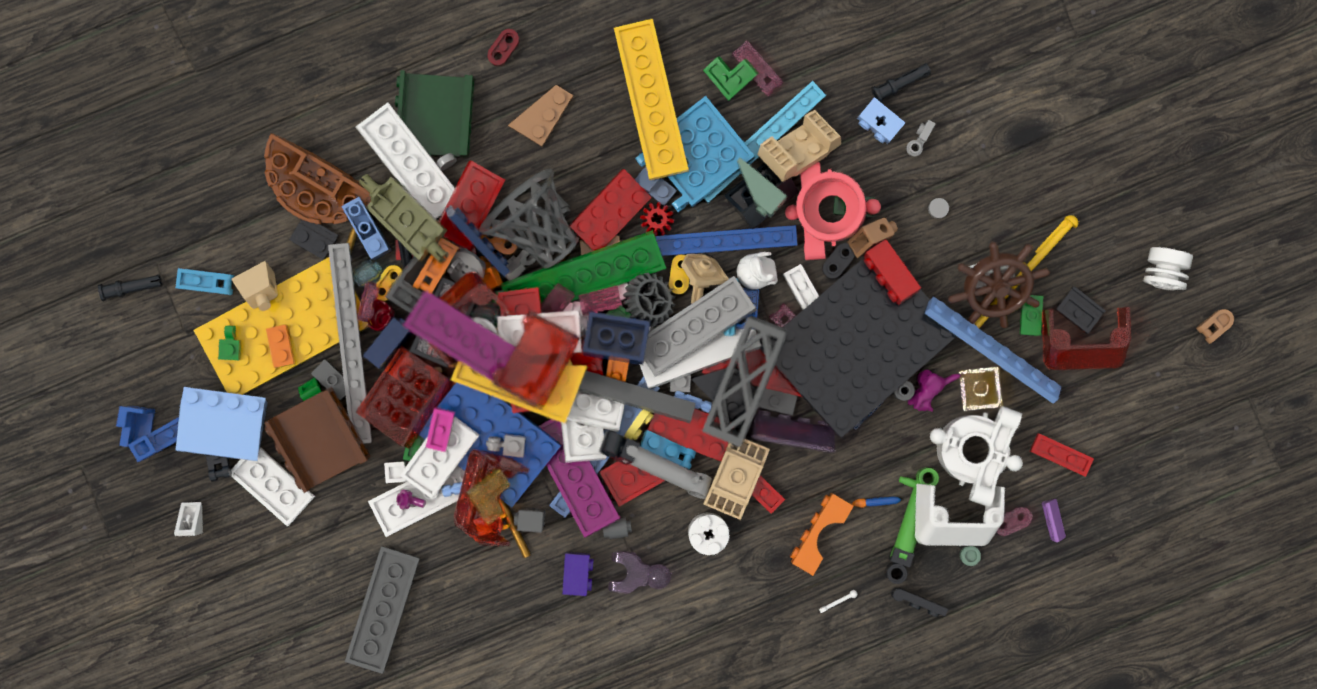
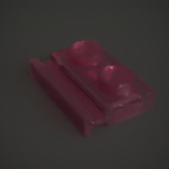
M618 286L579 295L583 316L589 315V312L598 313L604 310H614L622 306Z

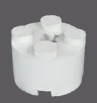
M706 512L692 519L688 528V536L691 545L696 551L705 555H715L727 545L729 529L723 518L719 515ZM712 529L713 536L706 538L704 531Z

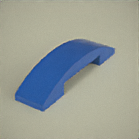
M179 417L128 444L138 462L177 442Z

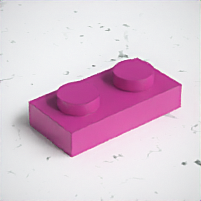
M437 407L434 408L425 448L441 452L447 451L455 412Z

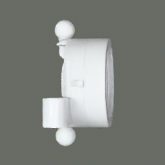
M1003 406L1000 408L995 422L987 418V413H983V416L965 415L949 422L943 430L936 428L930 433L931 441L937 444V455L943 469L950 476L960 480L959 485L961 486L965 482L974 483L969 500L990 507L994 499L999 474L1003 472L1006 466L1011 471H1018L1023 465L1022 459L1019 456H1010L1009 448L1011 438L1020 424L1022 413ZM972 436L984 438L989 447L986 459L976 464L967 461L962 452L964 442Z

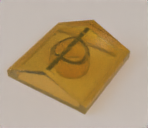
M999 367L959 370L963 410L1003 406Z

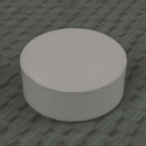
M448 153L438 159L436 165L443 171L454 165L457 159L453 153Z
M942 198L932 200L928 206L929 214L936 219L943 218L949 211L947 201Z

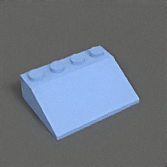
M184 387L180 405L176 451L258 461L267 409L266 398Z

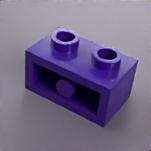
M565 553L562 594L587 596L588 591L592 590V579L588 578L589 571H593L594 559H590L589 553Z

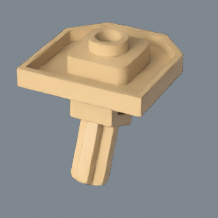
M703 253L687 254L681 264V267L690 279L689 284L693 286L692 304L703 297L704 288H709L710 285H721L729 280L718 262Z

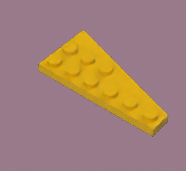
M458 361L451 380L566 424L588 366L526 364L511 389L507 391Z

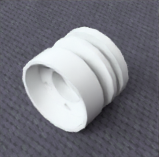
M1150 248L1148 262L1156 265V268H1146L1145 272L1154 276H1144L1143 281L1164 290H1186L1187 284L1178 280H1188L1189 276L1180 271L1191 269L1193 255L1167 248Z

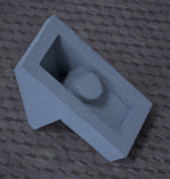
M646 166L635 178V181L663 206L677 192L662 178L650 181Z

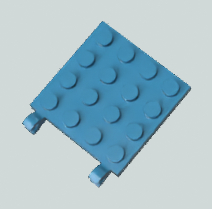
M706 96L677 118L689 172L668 176L682 194L680 198L672 203L677 212L684 209L688 203L694 207L740 170L737 164L739 158L747 164L755 159V155ZM643 153L635 158L641 167L646 165Z

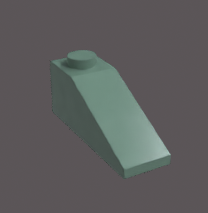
M739 158L737 164L755 206H757L756 210L762 216L768 215L771 218L787 200V196L744 160Z

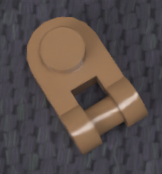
M1218 310L1198 325L1196 329L1199 333L1204 334L1205 340L1210 344L1233 325L1234 316L1229 310ZM1212 324H1213L1214 327L1216 328V330H1215L1214 332H1212V331L1208 328V327H1210Z

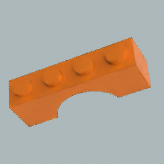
M832 493L829 496L825 495L820 504L823 506L821 511L814 514L810 521L812 523L809 531L807 529L804 531L800 538L802 541L799 548L795 547L790 555L792 564L811 575L815 574L823 560L817 548V538L820 531L832 523L844 524L854 507Z

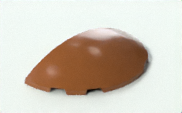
M271 133L264 153V158L266 159L265 176L269 187L272 188L277 196V201L288 212L302 220L315 224H338L349 221L341 206L357 197L361 198L366 207L371 202L370 193L359 184V181L310 151Z

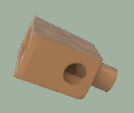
M881 218L863 226L847 242L855 256L859 258L886 239L888 241L891 239L898 228L895 222H888L886 218Z

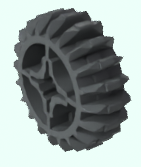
M649 273L637 275L635 279H631L629 285L625 287L627 292L622 295L627 298L623 304L628 306L625 312H631L630 318L649 321L650 327L661 325L669 319V315L673 313L671 308L676 305L672 300L676 296L670 294L673 289H668L667 285L669 282H663V277H657L656 274ZM643 285H646L645 290H643V293L640 294V288ZM659 306L658 312L653 315L655 307Z

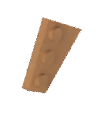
M555 85L508 126L543 147L572 100L573 95Z

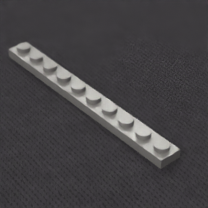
M349 243L328 245L347 412L363 443H372Z

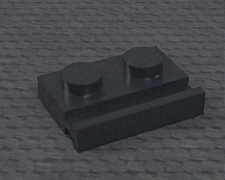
M301 220L289 240L324 260L329 254L328 245L335 244L339 235L320 224Z
M1075 286L1071 288L1055 309L1086 334L1092 330L1106 311Z

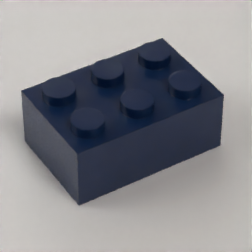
M589 312L583 356L644 365L650 322Z

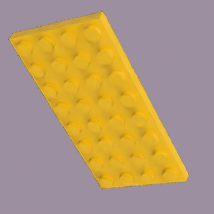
M329 257L278 284V296L270 300L271 307L268 310L261 311L259 307L252 309L245 302L194 330L227 393L244 395L339 343ZM355 291L359 331L361 332L368 328V323L363 317L364 306ZM286 324L288 326L295 364L274 368L266 328ZM227 325L236 326L235 340H241L240 360L218 359L219 339H225L224 327Z

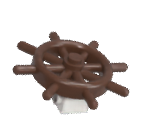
M992 242L989 245L991 256L982 259L972 266H967L963 263L958 265V270L967 274L964 292L949 296L948 301L956 303L967 299L974 310L967 319L972 324H975L982 315L986 317H999L1000 326L1007 328V315L1017 311L1025 303L1034 308L1039 306V301L1030 297L1034 280L1048 276L1050 271L1044 268L1031 272L1024 260L1032 251V245H1025L1018 256L1009 253H999L997 243ZM1019 269L1022 275L1015 277L1014 273ZM1021 284L1019 290H1016L1011 287ZM987 294L982 302L976 299L977 296ZM1007 295L1012 296V298H1010L1009 300L1005 301V296H1007ZM996 297V298H997V304H995V305H990V303H991V302L993 301V299Z

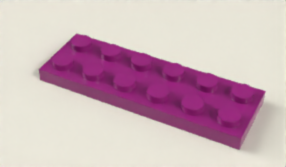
M426 290L403 324L407 329L507 391L511 389L531 357Z
M550 419L539 425L542 430L562 444L546 466L584 538L621 519L591 462L565 463L561 422Z

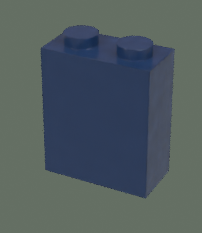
M393 318L363 356L376 367L385 369L414 333L403 326L406 319Z

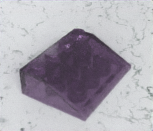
M760 410L759 414L754 416L750 437L753 439L835 452V432L826 422L818 421V424H812L810 419L798 417V421L790 420L791 416L779 414L778 418L771 417V412Z

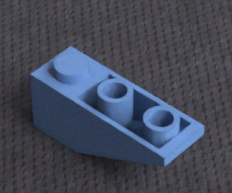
M360 197L341 206L372 260H376L392 251Z

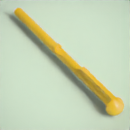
M1066 216L1062 223L1035 251L1036 255L1027 264L1031 271L1072 227L1077 228L1078 219L1075 216ZM997 298L990 305L997 304ZM981 315L974 325L980 328L989 317Z

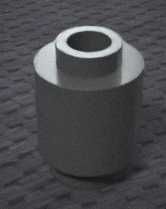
M906 381L892 394L897 400H909L914 395V386L909 381ZM902 387L907 388V393L905 395L901 393Z
M621 517V519L603 528L604 538L609 539L629 537L628 533L632 532L631 521H626V517Z

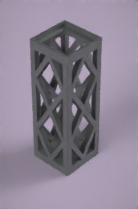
M752 315L747 318L702 432L738 447L744 443L789 330ZM752 328L761 331L747 342ZM771 336L778 338L774 350L772 348ZM760 338H763L767 363L749 375L745 349ZM737 364H739L741 382L727 391ZM765 370L753 400L750 380ZM742 387L746 412L730 423L726 398ZM718 412H719L720 424L717 423V422H714L715 419H716V416H717ZM745 419L741 432L732 429Z

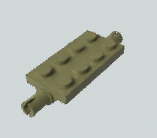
M364 175L362 178L365 181L360 179L359 184L370 193L371 202L366 208L418 260L423 261L430 252L439 263L444 262L446 259L443 256L447 258L449 253L438 244V241L446 233L447 229L395 178L390 177L385 184L378 185L370 175Z

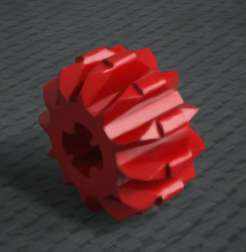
M660 202L657 203L656 209L650 203L651 211L646 208L643 209V212L648 216H640L641 220H647L641 226L643 228L649 225L646 233L653 229L654 235L657 236V230H660L663 236L665 235L664 227L669 231L671 230L667 223H674V219L667 218L672 216L673 212L665 213L668 206L665 205L663 209H660ZM654 215L662 216L663 220H660V224L652 222L651 219H654Z

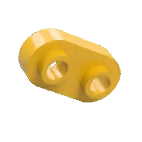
M682 254L677 255L673 259L669 278V288L673 289L671 292L678 295L685 293L689 286V277L683 268L678 266V262L683 261L686 256ZM678 280L683 283L680 288L675 286V282Z
M391 265L383 271L371 289L374 299L384 302L389 300L384 297L385 295L381 296L379 291L381 288H384L386 293L395 281V279L391 278V274L396 272L399 275L402 271L400 267Z

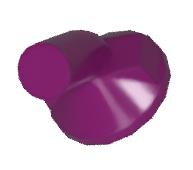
M405 489L401 490L396 498L397 505L402 510L409 509L410 504L424 508L426 505V500L412 496V492Z

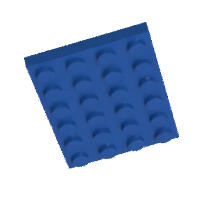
M457 382L437 407L455 412L456 418L480 434L458 466L473 478L479 480L482 485L510 507L514 506L562 445L522 413H512V405L507 401ZM433 413L417 432L425 440L429 434ZM506 434L526 436L524 457L503 455L504 447H500L499 451H490L488 446H486V441L489 437L494 436L500 437L501 441L504 442Z

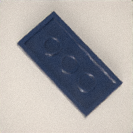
M450 205L445 210L448 217L503 276L507 275L510 270L507 267L509 263L506 261V258L499 251L494 252L495 248L485 236L483 238L480 237L482 234L472 222L467 223L466 215L458 207L454 209Z

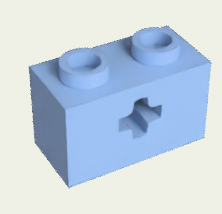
M875 97L857 118L862 128L867 131L870 129L875 133L874 137L879 142H886L887 144L905 124L903 120ZM881 118L883 122L880 126H877V120Z

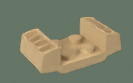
M814 110L804 116L802 126L780 140L776 141L771 136L760 145L757 155L784 182L827 157L831 151L841 145V136Z
M745 439L740 447L728 442L722 461L703 504L741 520L770 449Z

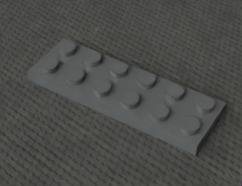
M381 546L345 662L381 674L385 672L420 557Z

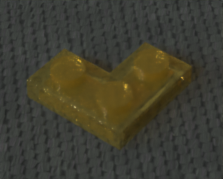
M499 468L466 492L480 516L488 525L504 513L495 497L511 486Z

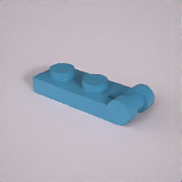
M178 268L175 288L233 295L231 287L232 278L235 275ZM219 280H224L223 288L218 287Z
M649 430L644 432L640 447L689 470L692 466L690 464L691 460L696 455V451L685 448ZM680 454L684 456L683 461L678 459Z

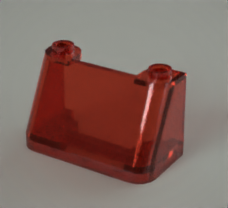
M530 311L522 319L521 324L523 325L524 332L506 366L496 369L494 372L492 385L535 408L543 409L573 355L580 337L545 317Z

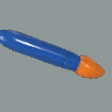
M893 496L866 500L860 498L853 501L852 505L860 508L892 505L899 503L901 499Z

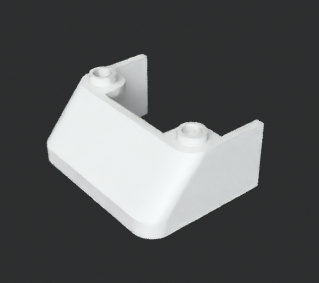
M917 484L916 540L923 545H987L1004 520L1005 487H995V496L990 507L985 506L983 524L948 523L947 510L940 506H934V486Z

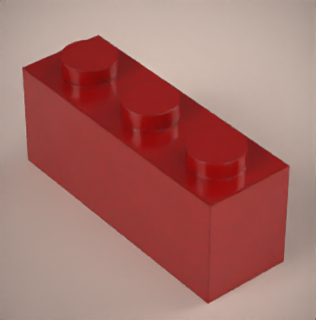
M886 239L865 253L864 262L870 270L873 269L877 274V281L881 286L884 285L889 291L887 294L892 302H897L900 305L920 291V285Z

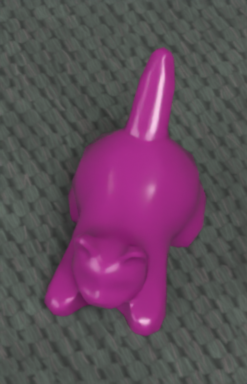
M923 370L917 376L919 389L914 391L913 397L908 400V405H914V409L918 411L928 410L933 412L931 401L934 396L940 393L945 385L959 379L960 374H952L947 378H943L938 374L932 373L930 370Z

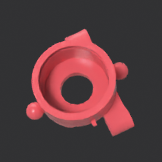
M817 162L800 173L802 189L798 195L797 206L789 205L785 209V216L789 220L799 218L804 227L805 260L826 259L825 242H832V246H836V242L852 237L861 228L866 212L871 215L877 214L881 209V204L876 199H870L866 202L859 185L847 175L832 172L831 169L828 172L821 173L820 162ZM838 196L845 202L846 214L840 221L830 223L821 218L819 205L826 197Z

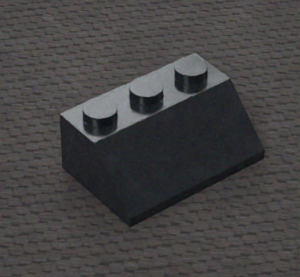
M766 163L756 169L759 174L787 196V200L783 205L799 193L791 178L782 182ZM744 180L724 195L740 217L752 229L769 217L768 215L762 216L756 210L757 206H755Z

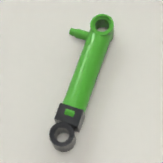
M924 467L918 470L916 480L902 476L899 478L900 483L912 487L913 490L895 545L892 546L888 558L892 563H889L885 568V576L894 584H900L906 580L907 570L904 566L910 567L914 557L913 552L917 542L915 538L917 484L932 485L935 488L939 476L932 468ZM926 472H930L932 475V480L929 483H924L922 479ZM894 568H899L901 571L900 576L897 578H892L891 571Z

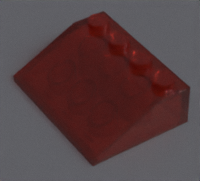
M401 346L356 410V413L400 446L410 449L425 427L434 408L438 407L455 382Z

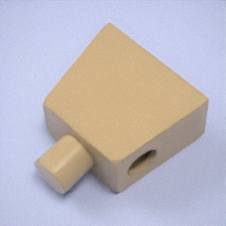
M266 261L232 278L233 283L252 309L259 307L261 311L268 310L271 307L270 300L278 296L275 273Z

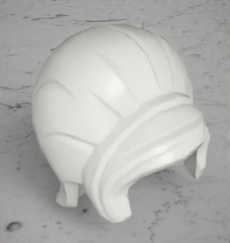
M770 252L749 254L739 261L737 277L744 287L754 290L777 283L775 262L771 258L766 257L771 255Z

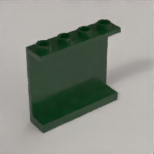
M401 70L400 76H397L396 86L399 88V96L396 95L395 107L398 108L397 114L429 155L444 156L448 153H453L455 157L469 158L475 81L473 75L451 77L408 74Z

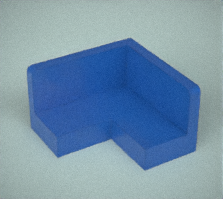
M137 406L119 407L117 426L122 427L119 446L129 447L128 444L152 432L155 409Z

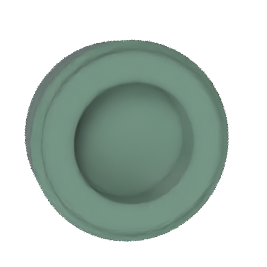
M965 546L960 551V559L964 564L974 566L980 561L981 553L974 546Z

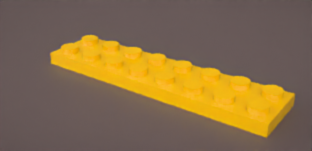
M653 19L615 27L614 31L649 180L689 172Z

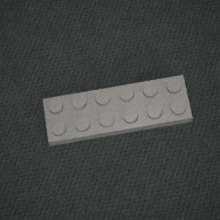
M733 276L650 331L644 360L656 377L757 309L735 276Z

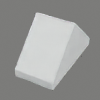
M181 503L174 532L175 536H193L203 533L202 503Z

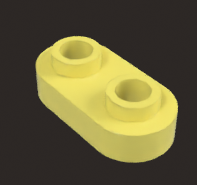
M642 410L625 433L624 438L636 441L643 432L640 430L644 423L648 425L654 417L652 412Z

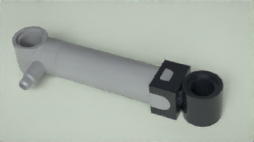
M606 431L599 452L603 455L614 458V460L625 465H633L687 490L690 495L696 498L706 499L713 480L711 477L693 472L640 447L639 443L628 438L625 439L618 433Z

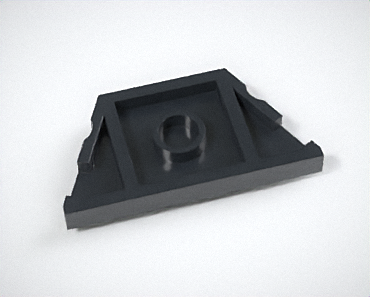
M728 367L711 371L704 375L694 376L692 380L714 402ZM737 367L727 391L741 382L740 370ZM751 383L754 400L758 389ZM742 387L726 398L728 415L732 422L746 412ZM745 419L736 425L740 430L743 427Z

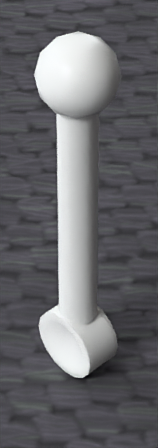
M852 590L850 594L819 608L820 613L851 597H857V591Z

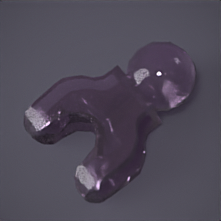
M612 552V560L624 564L628 574L624 580L611 581L608 584L609 591L628 594L639 586L649 585L654 589H663L670 583L671 573L665 565L654 564L651 566L650 564H644L640 557L633 552Z

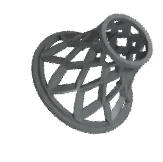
M551 168L535 174L513 190L489 213L479 228L482 235L487 234L488 236L492 235L503 238L524 249L545 269L563 259L579 241L578 236L569 227L562 214L553 182L554 171ZM547 179L543 186L538 184L539 181ZM531 187V199L525 204L514 200ZM540 197L545 200V210L537 206V200ZM508 206L511 216L504 221L495 220ZM525 211L527 223L520 221L519 218ZM536 214L543 217L544 228L539 227ZM512 229H515L521 237L516 236ZM570 242L571 244L566 248L565 244ZM555 252L561 253L559 256L553 259L552 255Z

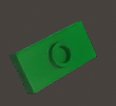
M1030 295V297L1039 301V306L1034 308L1025 303L1021 307L1019 335L1041 336L1043 296Z

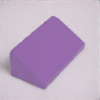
M1057 500L1042 502L1050 539L1054 542H1060L1066 535Z

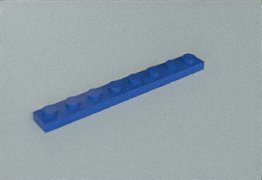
M796 225L655 236L662 256L797 246Z

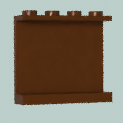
M332 387L264 423L267 434L276 443L275 448L280 455L282 454L285 459L287 470L293 473L295 484L300 490L302 489L303 493L308 492L312 487L358 463L362 464L371 457Z

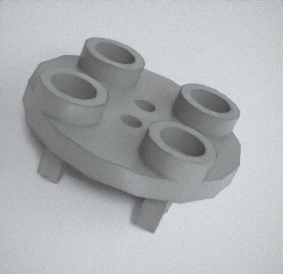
M462 248L456 252L447 267V272L457 284L471 288L477 286L483 280L486 264L476 254L468 251L466 248Z

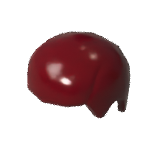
M379 299L371 300L363 311V317L368 323L367 326L379 332L383 331L395 316L392 306Z

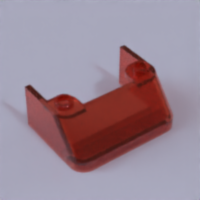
M476 272L466 273L439 298L456 310H459L470 298L478 305H486L494 299L507 314L512 315L514 313ZM427 341L448 366L456 367L457 363L446 352Z
M1130 307L1117 308L1118 328L1111 332L1110 344L1070 345V335L1063 329H1054L1053 309L1042 310L1045 366L1051 370L1121 367L1125 362L1131 341Z
M472 450L469 454L454 513L455 525L481 545L510 546V542L500 535L503 529V522L496 515L505 478L512 479L517 472L528 473L529 468L509 457L483 450Z

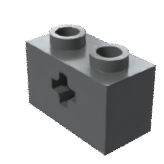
M522 507L519 512L515 513L514 525L517 526V531L542 532L545 525L546 509Z

